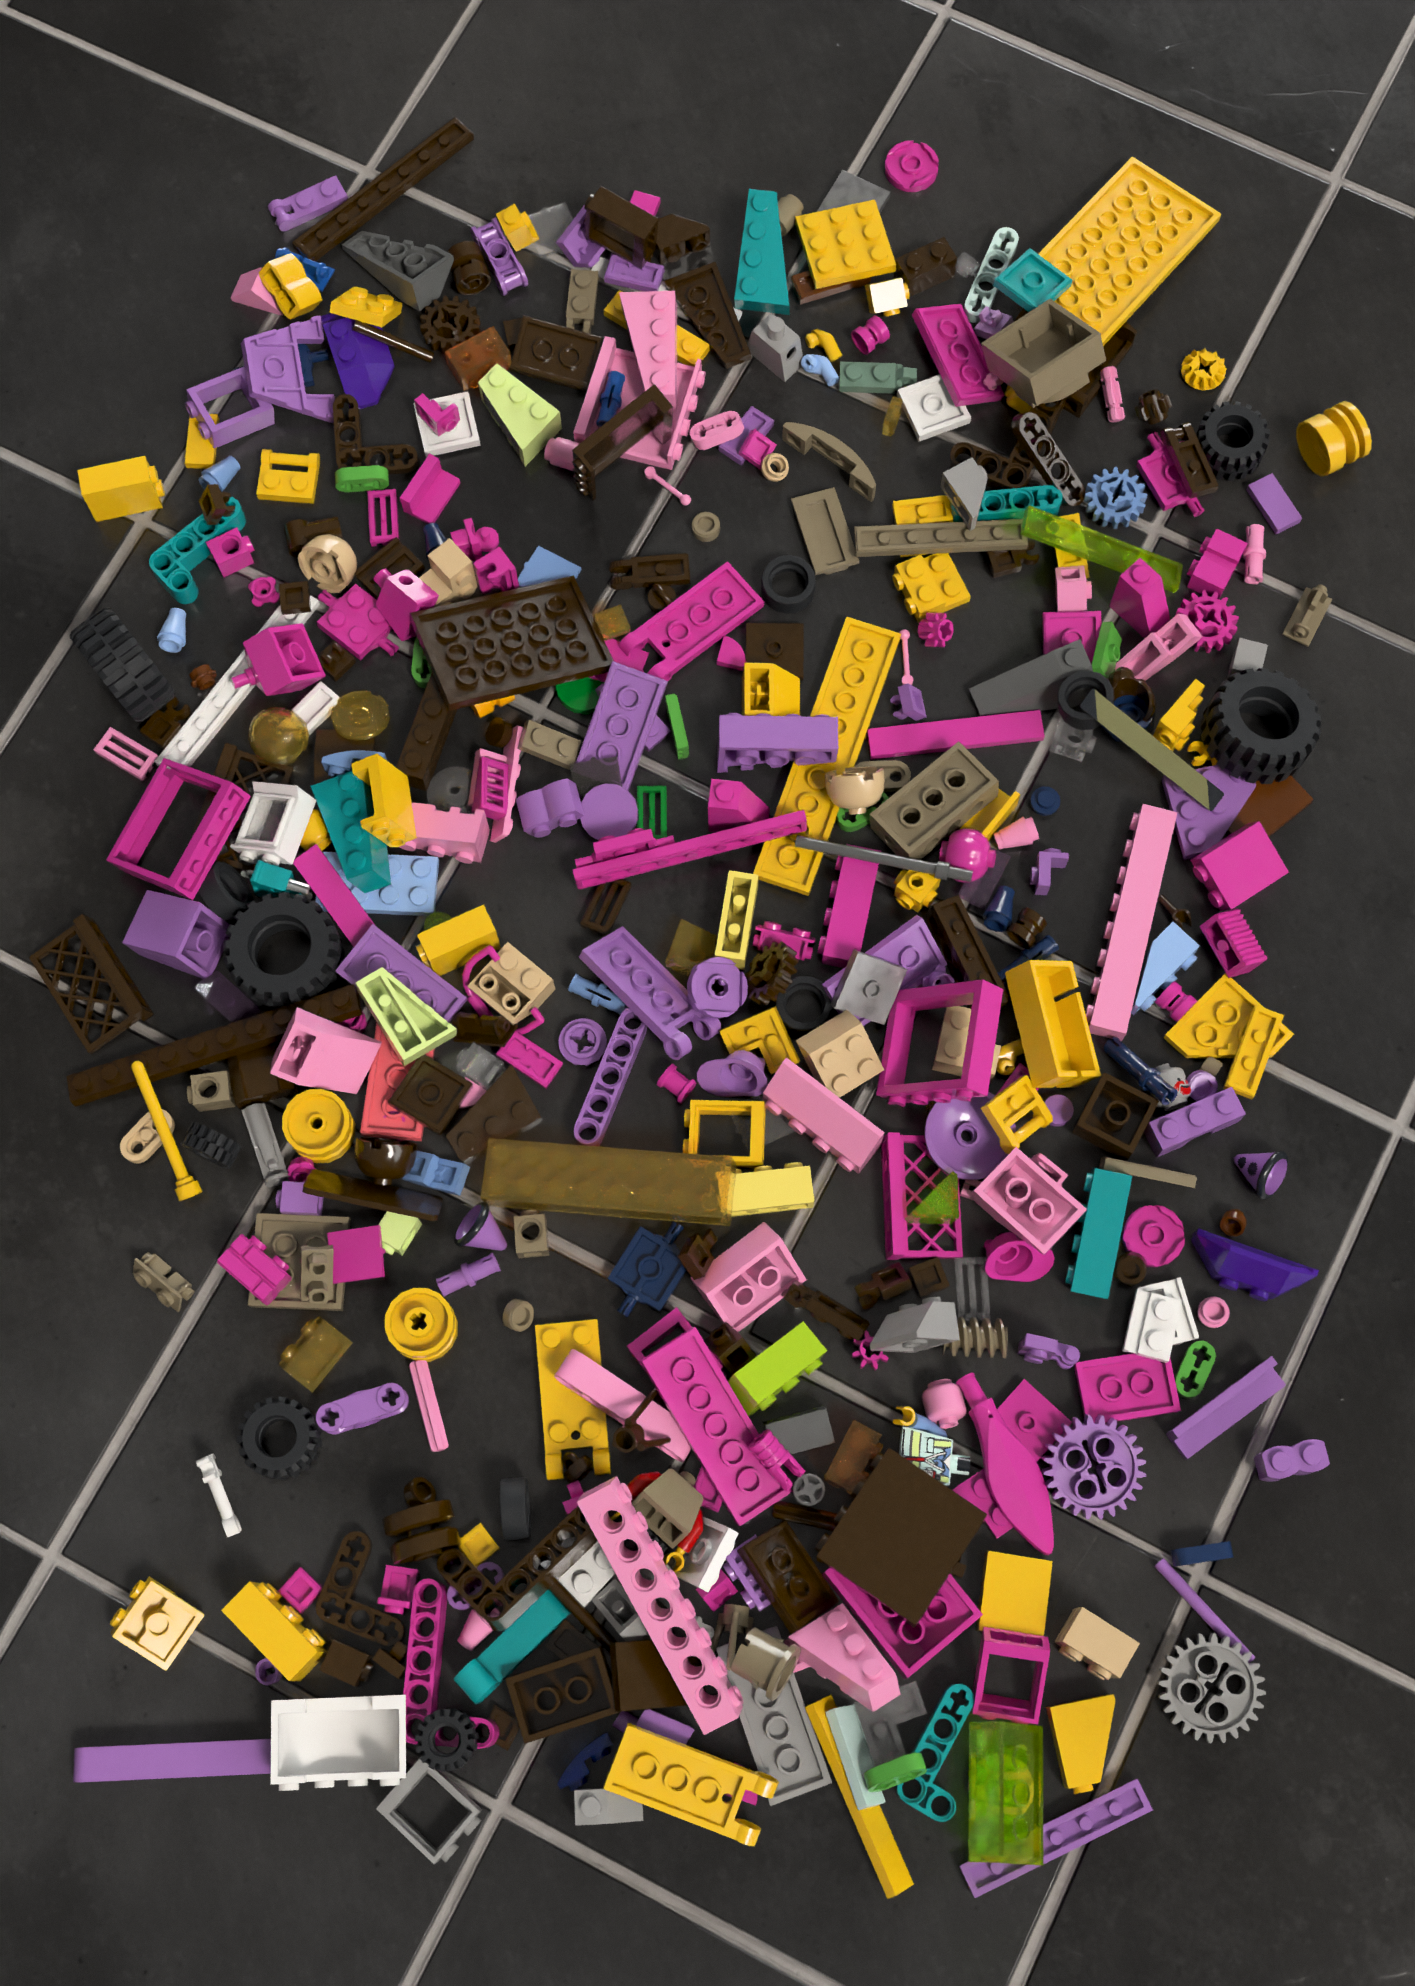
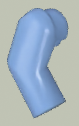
M806 354L802 357L801 366L805 371L822 375L828 386H833L839 382L840 378L827 357L814 354Z

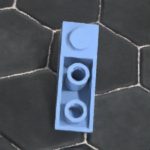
M1174 922L1152 942L1147 951L1131 1011L1133 1015L1140 1008L1145 1012L1156 1001L1157 998L1154 994L1160 988L1165 990L1172 982L1176 981L1177 977L1174 974L1180 968L1186 971L1197 960L1194 954L1200 945Z

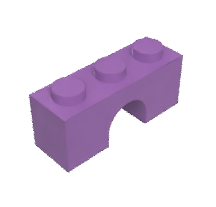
M1230 1087L1149 1122L1144 1130V1134L1157 1158L1183 1147L1187 1142L1208 1132L1213 1134L1238 1123L1246 1113L1233 1087Z

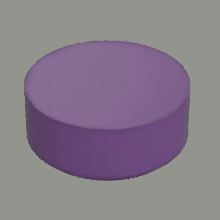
M1197 1070L1187 1077L1191 1088V1095L1189 1097L1199 1101L1216 1094L1218 1084L1215 1077L1210 1073Z
M1058 1094L1052 1095L1044 1102L1053 1116V1121L1050 1125L1059 1127L1070 1121L1074 1108L1072 1102L1067 1097Z

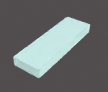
M853 1705L833 1708L825 1712L857 1809L862 1810L885 1803L882 1791L869 1792L864 1779V1772L874 1766Z

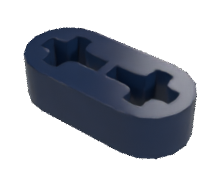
M1230 1541L1170 1550L1173 1567L1234 1558Z

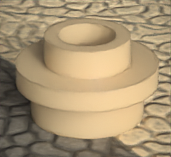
M778 453L768 454L761 463V471L764 477L773 482L784 479L789 471L787 459ZM771 464H774L777 467V472H774L771 469Z

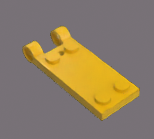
M598 1320L535 1325L547 1480L564 1479L562 1451L593 1448L595 1475L611 1474L606 1413L561 1384L554 1377L571 1349L584 1354L602 1366ZM574 1431L580 1433V1438L577 1440L571 1437Z
M627 1722L603 1789L732 1838L742 1844L755 1846L761 1828L748 1820L736 1819L735 1816L746 1789L760 1796L773 1798L779 1781L769 1774L752 1771ZM728 1793L732 1798L730 1801L725 1802L722 1796Z

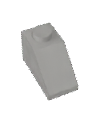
M973 457L943 472L940 485L970 531L975 529L988 480L985 469L981 465H977Z
M616 1578L591 1600L626 1642L652 1640L623 1586Z
M603 1788L574 1790L575 1825L643 1821V1804Z

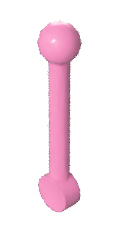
M649 466L645 469L646 478L656 480L678 497L682 505L687 506L690 504V496L687 494L683 495L658 476L654 467Z
M903 629L899 632L902 640L904 676L901 683L902 685L907 683L912 685L913 677L910 675L908 654L910 632Z

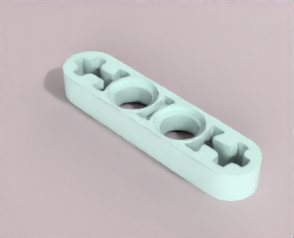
M1003 227L995 233L965 300L964 311L972 323H979L981 321L979 313L986 306L991 309L999 291L996 287L990 291H984L979 287V284L987 281L993 285L995 278L1010 266L1017 250L1019 236L1012 228ZM1005 239H1009L1010 242L1007 243L1005 250H1000L1002 242ZM998 259L1002 261L1003 267L998 269L992 268L989 265V261ZM979 298L982 300L981 307L977 312H974L972 308H975Z

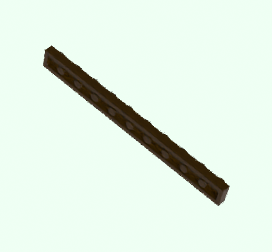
M352 984L68 1075L70 1102L76 1107L139 1087L131 1069L134 1061H141L150 1082H154L279 1042L297 1007L334 1023L363 1015L356 986Z

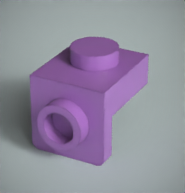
M1054 848L1039 851L1036 866L1031 867L1030 884L1035 885V895H1047L1051 884V868H1065L1069 860V853H1062L1061 850Z

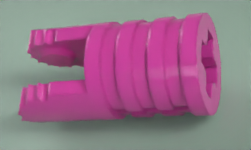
M770 1429L760 1433L748 1446L749 1451L754 1453V1456L760 1460V1463L766 1467L765 1469L786 1492L793 1486V1483L780 1466L784 1464L797 1477H801L806 1472L790 1452L773 1436Z

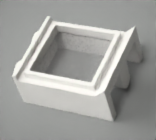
M252 781L254 794L235 844H231L230 847L240 854L239 857L242 860L252 864H256L257 860H261L275 866H279L280 863L292 865L316 800L297 785Z

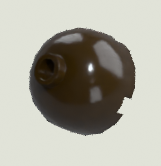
M356 1138L355 1161L363 1174L374 1178V1184L392 1185V1179L403 1178L413 1168L418 1144L404 1140L399 1145L398 1141L388 1138Z

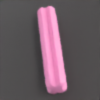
M415 1360L409 1364V1369L430 1450L432 1452L443 1451L449 1447L428 1363L425 1360Z

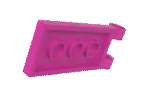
M727 561L635 631L627 634L621 640L619 647L630 657V653L635 647L642 650L649 643L663 658V661L654 665L647 674L669 681L681 668L763 608L764 601ZM668 642L670 646L664 647L662 644Z

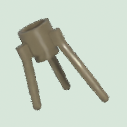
M725 1604L724 1612L718 1613L717 1626L710 1647L715 1653L723 1627L725 1626L724 1632L730 1633L726 1665L729 1671L735 1657L737 1634H744L745 1628L747 1636L753 1628L754 1618L749 1617L750 1608L746 1606Z

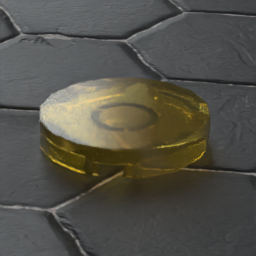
M365 690L354 691L338 699V704L335 708L333 705L331 720L336 732L344 738L356 741L367 740L379 735L386 729L390 721L389 708L384 698L380 695L377 697L372 695L370 691Z

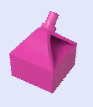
M303 623L269 627L244 641L243 646L248 668L244 670V673L232 677L231 682L235 689L247 684L250 686L256 684L266 696L301 691L326 677L305 627Z

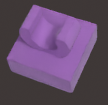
M909 683L898 687L899 695L893 696L890 701L895 705L902 704V708L894 712L893 716L898 719L910 717L915 721L926 718L921 690Z

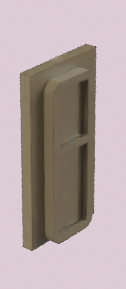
M835 487L791 498L815 575L822 573L832 574L846 570L849 566L859 564Z

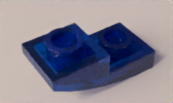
M608 1732L596 1738L572 1760L557 1783L560 1790L568 1786L571 1792L588 1782L585 1775L591 1773L586 1759L591 1758L594 1763L610 1754L608 1747L614 1744Z

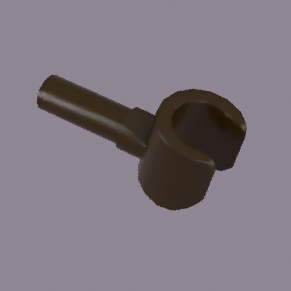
M1164 895L1158 897L1157 900L1169 911L1176 925L1182 930V923H1187L1190 927L1192 926L1188 910L1177 909Z

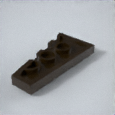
M716 262L664 281L668 291H675L676 302L704 340L710 344V348L726 369L752 359Z

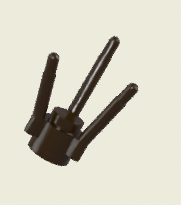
M653 1389L633 1414L625 1419V1425L615 1431L612 1442L613 1447H616L621 1452L628 1453L635 1448L639 1451H644L647 1448L671 1442L670 1437L646 1441L644 1439V1429L636 1423V1420L657 1395V1389Z

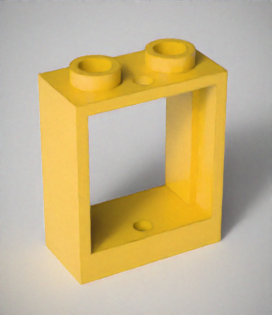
M690 1100V1109H685L684 1126L689 1127V1139H684L683 1157H688L690 1166L739 1168L764 1166L766 1116L764 1101ZM700 1115L751 1116L750 1156L699 1155Z

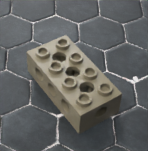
M958 741L870 813L871 829L896 855L921 860L942 843L943 840L947 839L953 832L998 797L999 781Z

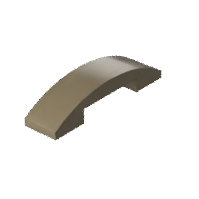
M786 422L783 425L782 440L803 455L810 448H813L850 474V488L870 502L874 500L876 491L875 480L863 460L850 447L836 437L815 427Z

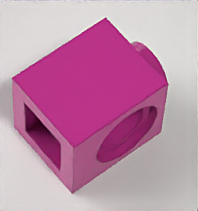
M237 528L206 542L223 578L254 563L250 554L255 551L247 535L241 536ZM232 549H238L233 554H227Z

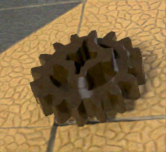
M444 296L441 303L436 299L433 300V308L425 307L426 315H421L420 317L422 323L420 329L425 343H431L433 351L440 347L442 348L443 355H446L448 350H452L454 355H457L458 348H462L464 351L468 350V342L475 345V336L480 335L479 326L481 323L476 307H470L467 299L460 303L458 296H455L453 301H449L448 297Z
M774 941L771 947L764 946L763 953L756 954L752 962L749 963L750 971L744 974L748 979V998L759 1005L761 1003L768 1005L770 999L774 1002L777 1000L778 993L784 994L789 984L793 982L790 979L791 975L797 973V969L794 968L799 962V959L795 957L797 952L782 941L779 944Z

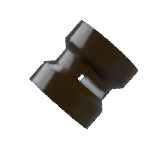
M1024 907L1018 914L1017 922L1012 923L1008 927L1006 934L1018 946L1030 949L1035 942V936L1037 933L1043 932L1047 922L1036 911Z

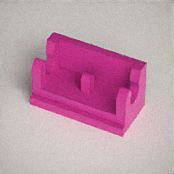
M500 546L473 563L478 588L482 594L491 592L494 588H499L501 592L519 588L516 568Z

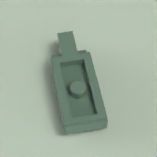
M840 361L839 391L895 394V390L901 389L902 386L906 387L917 382V368L903 367L902 364Z

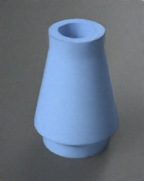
M171 608L157 636L159 647L167 652H180L182 647L186 645L185 619L187 614L184 610Z

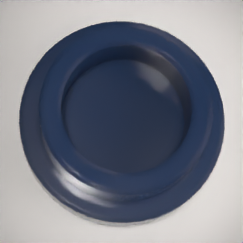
M1040 787L1031 796V807L1040 815H1052L1060 806V796L1053 788Z

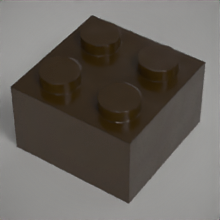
M1104 1072L1084 1107L1072 1134L1127 1161L1133 1154L1159 1100Z

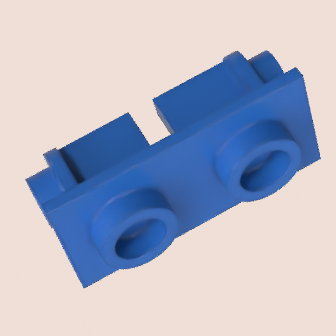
M286 247L277 249L276 259L290 253L293 254L303 265L306 276L313 281L319 291L323 292L335 269L326 266L323 262L318 263L303 258L301 255L289 251Z

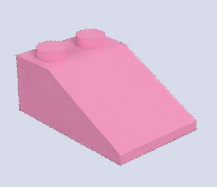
M1017 1147L974 1190L973 1200L997 1222L1043 1255L1050 1250L1087 1210Z

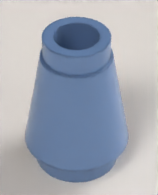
M228 456L226 459L201 472L202 476L198 479L201 487L205 490L207 485L218 484L220 491L223 492L237 471L241 469L240 464L234 457Z

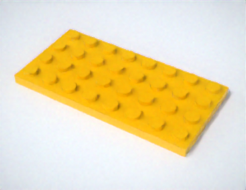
M1131 157L1039 253L1041 257L1073 280L1071 287L1054 302L1101 333L1104 346L1219 222L1221 213L1136 158Z

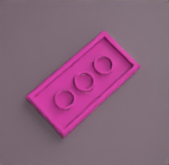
M953 304L915 309L912 317L955 407L1001 401L1005 396L1001 385H997L995 390H989L988 386L984 385V379L991 372L987 368L982 346L962 305Z

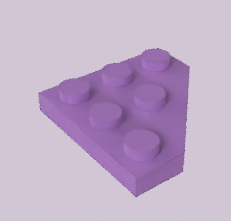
M1218 765L1195 769L1224 793L1215 809L1209 811L1166 775H1163L1162 784L1170 811L1178 812L1174 827L1184 860L1196 857L1222 840L1256 788V782H1245V778L1240 776L1237 779L1230 775L1231 772L1226 768L1222 770Z

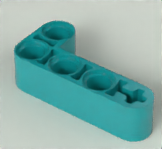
M1053 485L985 491L977 521L1026 519V523L1051 521L1050 518L1057 517L1059 513L1062 493ZM950 502L953 522H964ZM1015 504H1022L1025 508H1018ZM989 506H990V507H994V508H996L997 510H996V511H990V510H988L986 507H989Z
M230 497L228 503H225L227 506H235V510L229 517L222 516L219 521L221 525L219 523L218 525H207L202 513L150 556L149 566L157 581L180 604H190L198 597V587L190 571L211 555L206 542L234 528H237L240 532L245 527L246 517L237 499ZM208 530H214L211 534L204 535ZM191 547L190 551L182 552L184 549ZM170 565L167 569L160 570L161 567ZM182 584H188L185 588L178 589Z
M548 1589L477 1659L475 1658L470 1661L454 1677V1682L474 1704H480L571 1612Z
M952 1684L944 1690L911 1752L920 1753L921 1750L929 1748L935 1754L934 1764L926 1768L927 1772L914 1778L919 1783V1793L913 1798H908L902 1792L903 1783L895 1786L897 1796L903 1802L938 1822L950 1820L956 1811V1802L953 1796L933 1784V1781L974 1704V1695L971 1689L963 1684ZM962 1690L964 1692L962 1698L966 1700L965 1705L956 1706L953 1712L959 1715L956 1721L951 1715L941 1713L943 1707L950 1710L954 1703V1700L950 1698L951 1693H959ZM939 1719H946L951 1725L950 1734L945 1738H939L934 1732V1725ZM937 1796H944L948 1801V1810L943 1815H936L931 1809V1803Z

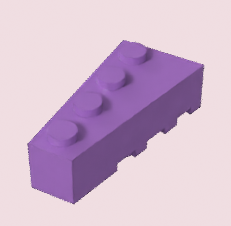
M739 713L719 715L717 773L728 772V767L741 766V770L744 771L753 770V765L767 763L771 768H777L788 764L789 761H795V764L798 766L836 762L838 754V717H830L825 714H819L814 717H801L798 714L771 716L766 713H760L755 716H742Z

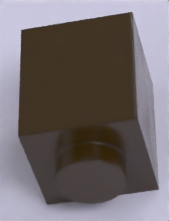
M333 1639L319 1671L352 1686L359 1687L361 1682L366 1683L373 1671L374 1664L370 1663L373 1655L340 1640Z

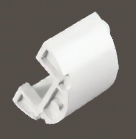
M406 1695L271 1700V1784H279V1791L299 1790V1783L315 1781L314 1788L334 1787V1780H348V1786H367L368 1779H380V1786L400 1785V1778H406Z

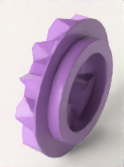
M575 1019L569 1022L559 1035V1049L564 1059H567L575 1066H589L591 1063L599 1061L606 1050L607 1038L605 1031L597 1022L591 1019ZM587 1032V1040L592 1046H585L579 1053L578 1044L574 1040H581Z

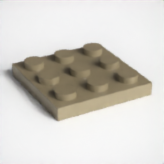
M257 1213L255 1237L267 1247L263 1252L269 1258L273 1259L277 1255L290 1267L286 1272L292 1279L268 1306L263 1304L249 1291L248 1306L255 1308L343 1311L345 1283L333 1284V1299L328 1300L327 1303L310 1304L309 1301H301V1246L323 1247L328 1245L327 1233L349 1230L351 1219L338 1216Z

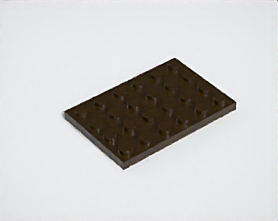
M574 575L410 613L411 624L449 711L607 673L612 661H614Z

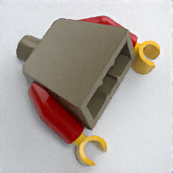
M668 1469L663 1474L657 1471L639 1474L627 1484L632 1495L631 1503L636 1512L639 1511L643 1514L648 1527L672 1549L676 1545L678 1546L675 1552L667 1553L663 1558L666 1565L670 1558L673 1557L676 1560V1566L673 1568V1571L677 1572L684 1567L685 1560L683 1555L685 1552L689 1554L703 1532V1513L700 1509L703 1496L694 1488L696 1480L689 1472L682 1471L678 1474L674 1469ZM617 1512L611 1517V1520L617 1519L621 1514Z

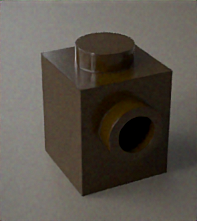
M727 1322L714 1329L704 1340L705 1344L722 1364L723 1369L731 1376L757 1357L745 1339Z

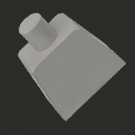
M769 314L751 332L748 347L751 354L782 381L786 382L802 367L800 337L784 323L783 319L776 317L774 314Z

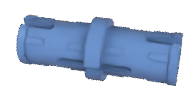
M575 974L569 985V992L592 1001L591 1005L598 1007L601 1005L619 1015L628 1008L603 983L598 985ZM588 989L610 998L611 1001L589 992Z

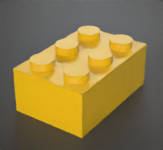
M249 1581L221 1611L288 1681H301L327 1654L328 1651L323 1647L326 1641L314 1629H305L300 1624L304 1620L303 1617L292 1606H283L278 1601L282 1596L271 1584Z

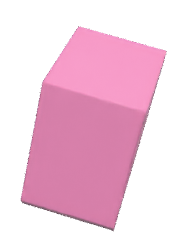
M262 267L240 276L231 296L232 301L283 316L275 296L266 289L261 281L259 271Z

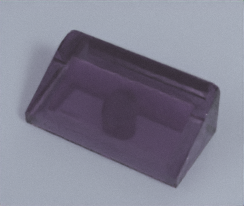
M219 971L205 978L194 987L195 991L230 1023L255 1016L260 1011V1008L250 999H247Z

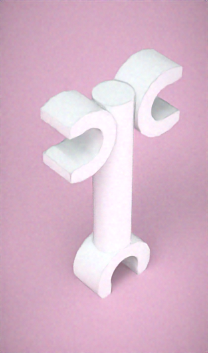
M212 1453L197 1460L196 1464L202 1471L203 1482H208L222 1518L224 1531L227 1537L240 1533L242 1528L232 1510L219 1477L222 1476V1472L216 1465L215 1454Z

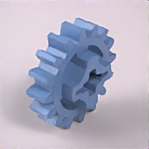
M1114 467L1111 474L1106 469L1102 470L1101 477L1095 474L1091 483L1087 484L1085 491L1087 493H1085L1084 502L1088 503L1086 512H1094L1092 520L1102 519L1103 527L1110 522L1114 529H1117L1118 523L1121 522L1125 527H1128L1130 519L1136 522L1140 513L1144 511L1146 505L1144 503L1147 499V494L1143 493L1144 483L1137 484L1139 476L1135 475L1130 478L1128 476V469L1123 474H1120L1117 467ZM1119 493L1118 498L1112 503L1113 497Z

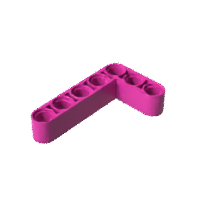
M430 1578L423 1579L416 1584L412 1599L403 1695H406V1742L411 1744H418L411 1732V1725L414 1720L420 1719L424 1722V1718L437 1711L447 1609V1588L441 1581ZM434 1585L438 1592L437 1598L432 1603H427L424 1599V1590L428 1586ZM430 1618L433 1620L435 1628L431 1635L425 1637L421 1632L420 1626L423 1620ZM424 1651L428 1652L431 1656V1664L426 1670L420 1669L417 1664L418 1656ZM420 1685L425 1686L428 1691L427 1700L422 1704H419L414 1698L415 1689ZM470 1716V1721H474L476 1725L475 1730L481 1723L487 1725L490 1730V1735L486 1742L482 1743L476 1739L477 1749L488 1748L494 1745L500 1734L497 1723L486 1717ZM443 1727L437 1731L435 1735L436 1746H458V1733L454 1739L448 1740L443 1735Z

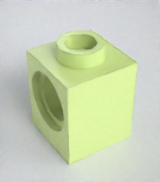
M387 1211L379 1223L381 1226L382 1248L389 1255L397 1252L403 1256L422 1226L420 1220L416 1217Z

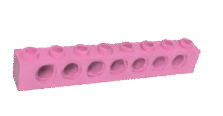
M615 1476L583 1493L578 1499L577 1504L705 1735L739 1718L743 1708V1697L739 1689L735 1685L732 1686L726 1676L728 1672L721 1657H716L711 1649L712 1642L705 1628H700L694 1618L696 1613L689 1599L683 1598L679 1590L680 1583L675 1572L671 1569L668 1570L663 1561L664 1554L662 1548L657 1541H652L649 1536L645 1517L641 1512H636L632 1505V1495L625 1483H620L618 1477ZM615 1510L619 1512L622 1516V1522L611 1520L608 1511ZM631 1539L635 1541L638 1545V1550L631 1551L627 1549L624 1540ZM646 1568L652 1571L654 1579L647 1580L643 1578L640 1569ZM656 1598H665L669 1602L670 1608L664 1609L659 1607L656 1603ZM671 1628H682L686 1633V1637L680 1638L675 1636ZM687 1657H698L702 1662V1666L691 1665ZM711 1685L715 1687L718 1694H707L703 1686Z

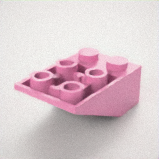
M297 1007L272 1058L270 1074L302 1086L357 1094L382 1042Z

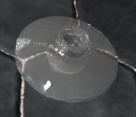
M455 766L438 772L430 781L427 789L428 803L435 805L436 810L449 812L451 807H459L461 809L460 813L474 814L472 813V807L468 806L473 771L465 767ZM453 787L460 788L457 794L450 793V790Z

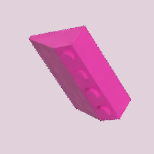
M829 1568L822 1574L903 1679L909 1678L983 1615L951 1574L915 1628L907 1624L904 1618L832 1568Z

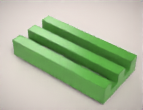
M675 694L665 695L666 709L678 759L688 758L689 745L678 697Z

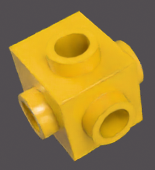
M903 869L894 881L896 885L894 896L897 897L896 900L902 907L908 910L912 908L918 913L923 906L928 908L938 895L936 889L939 887L941 879H936L935 875Z

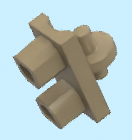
M333 1245L323 1247L301 1246V1301H309L310 1304H321L333 1299Z

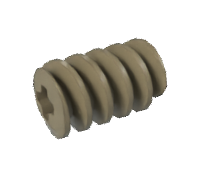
M959 1317L957 1324L960 1340L942 1345V1354L944 1355L946 1347H949L952 1357H956L959 1348H962L965 1357L969 1356L971 1348H975L978 1358H981L984 1349L988 1350L990 1358H994L996 1350L1000 1349L1002 1358L1006 1359L1008 1331L1007 1327H1004L1001 1318H997L992 1327L989 1318H984L981 1326H979L976 1317H972L967 1326L965 1319Z

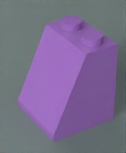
M147 890L122 943L143 957L210 981L223 953V942L229 939L226 931L230 924L200 902Z

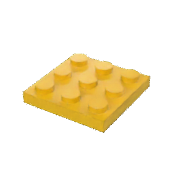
M875 199L795 216V224L815 289L896 272V262Z

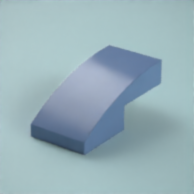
M417 1151L413 1168L401 1179L460 1196L470 1167L464 1163L442 1159L434 1154Z

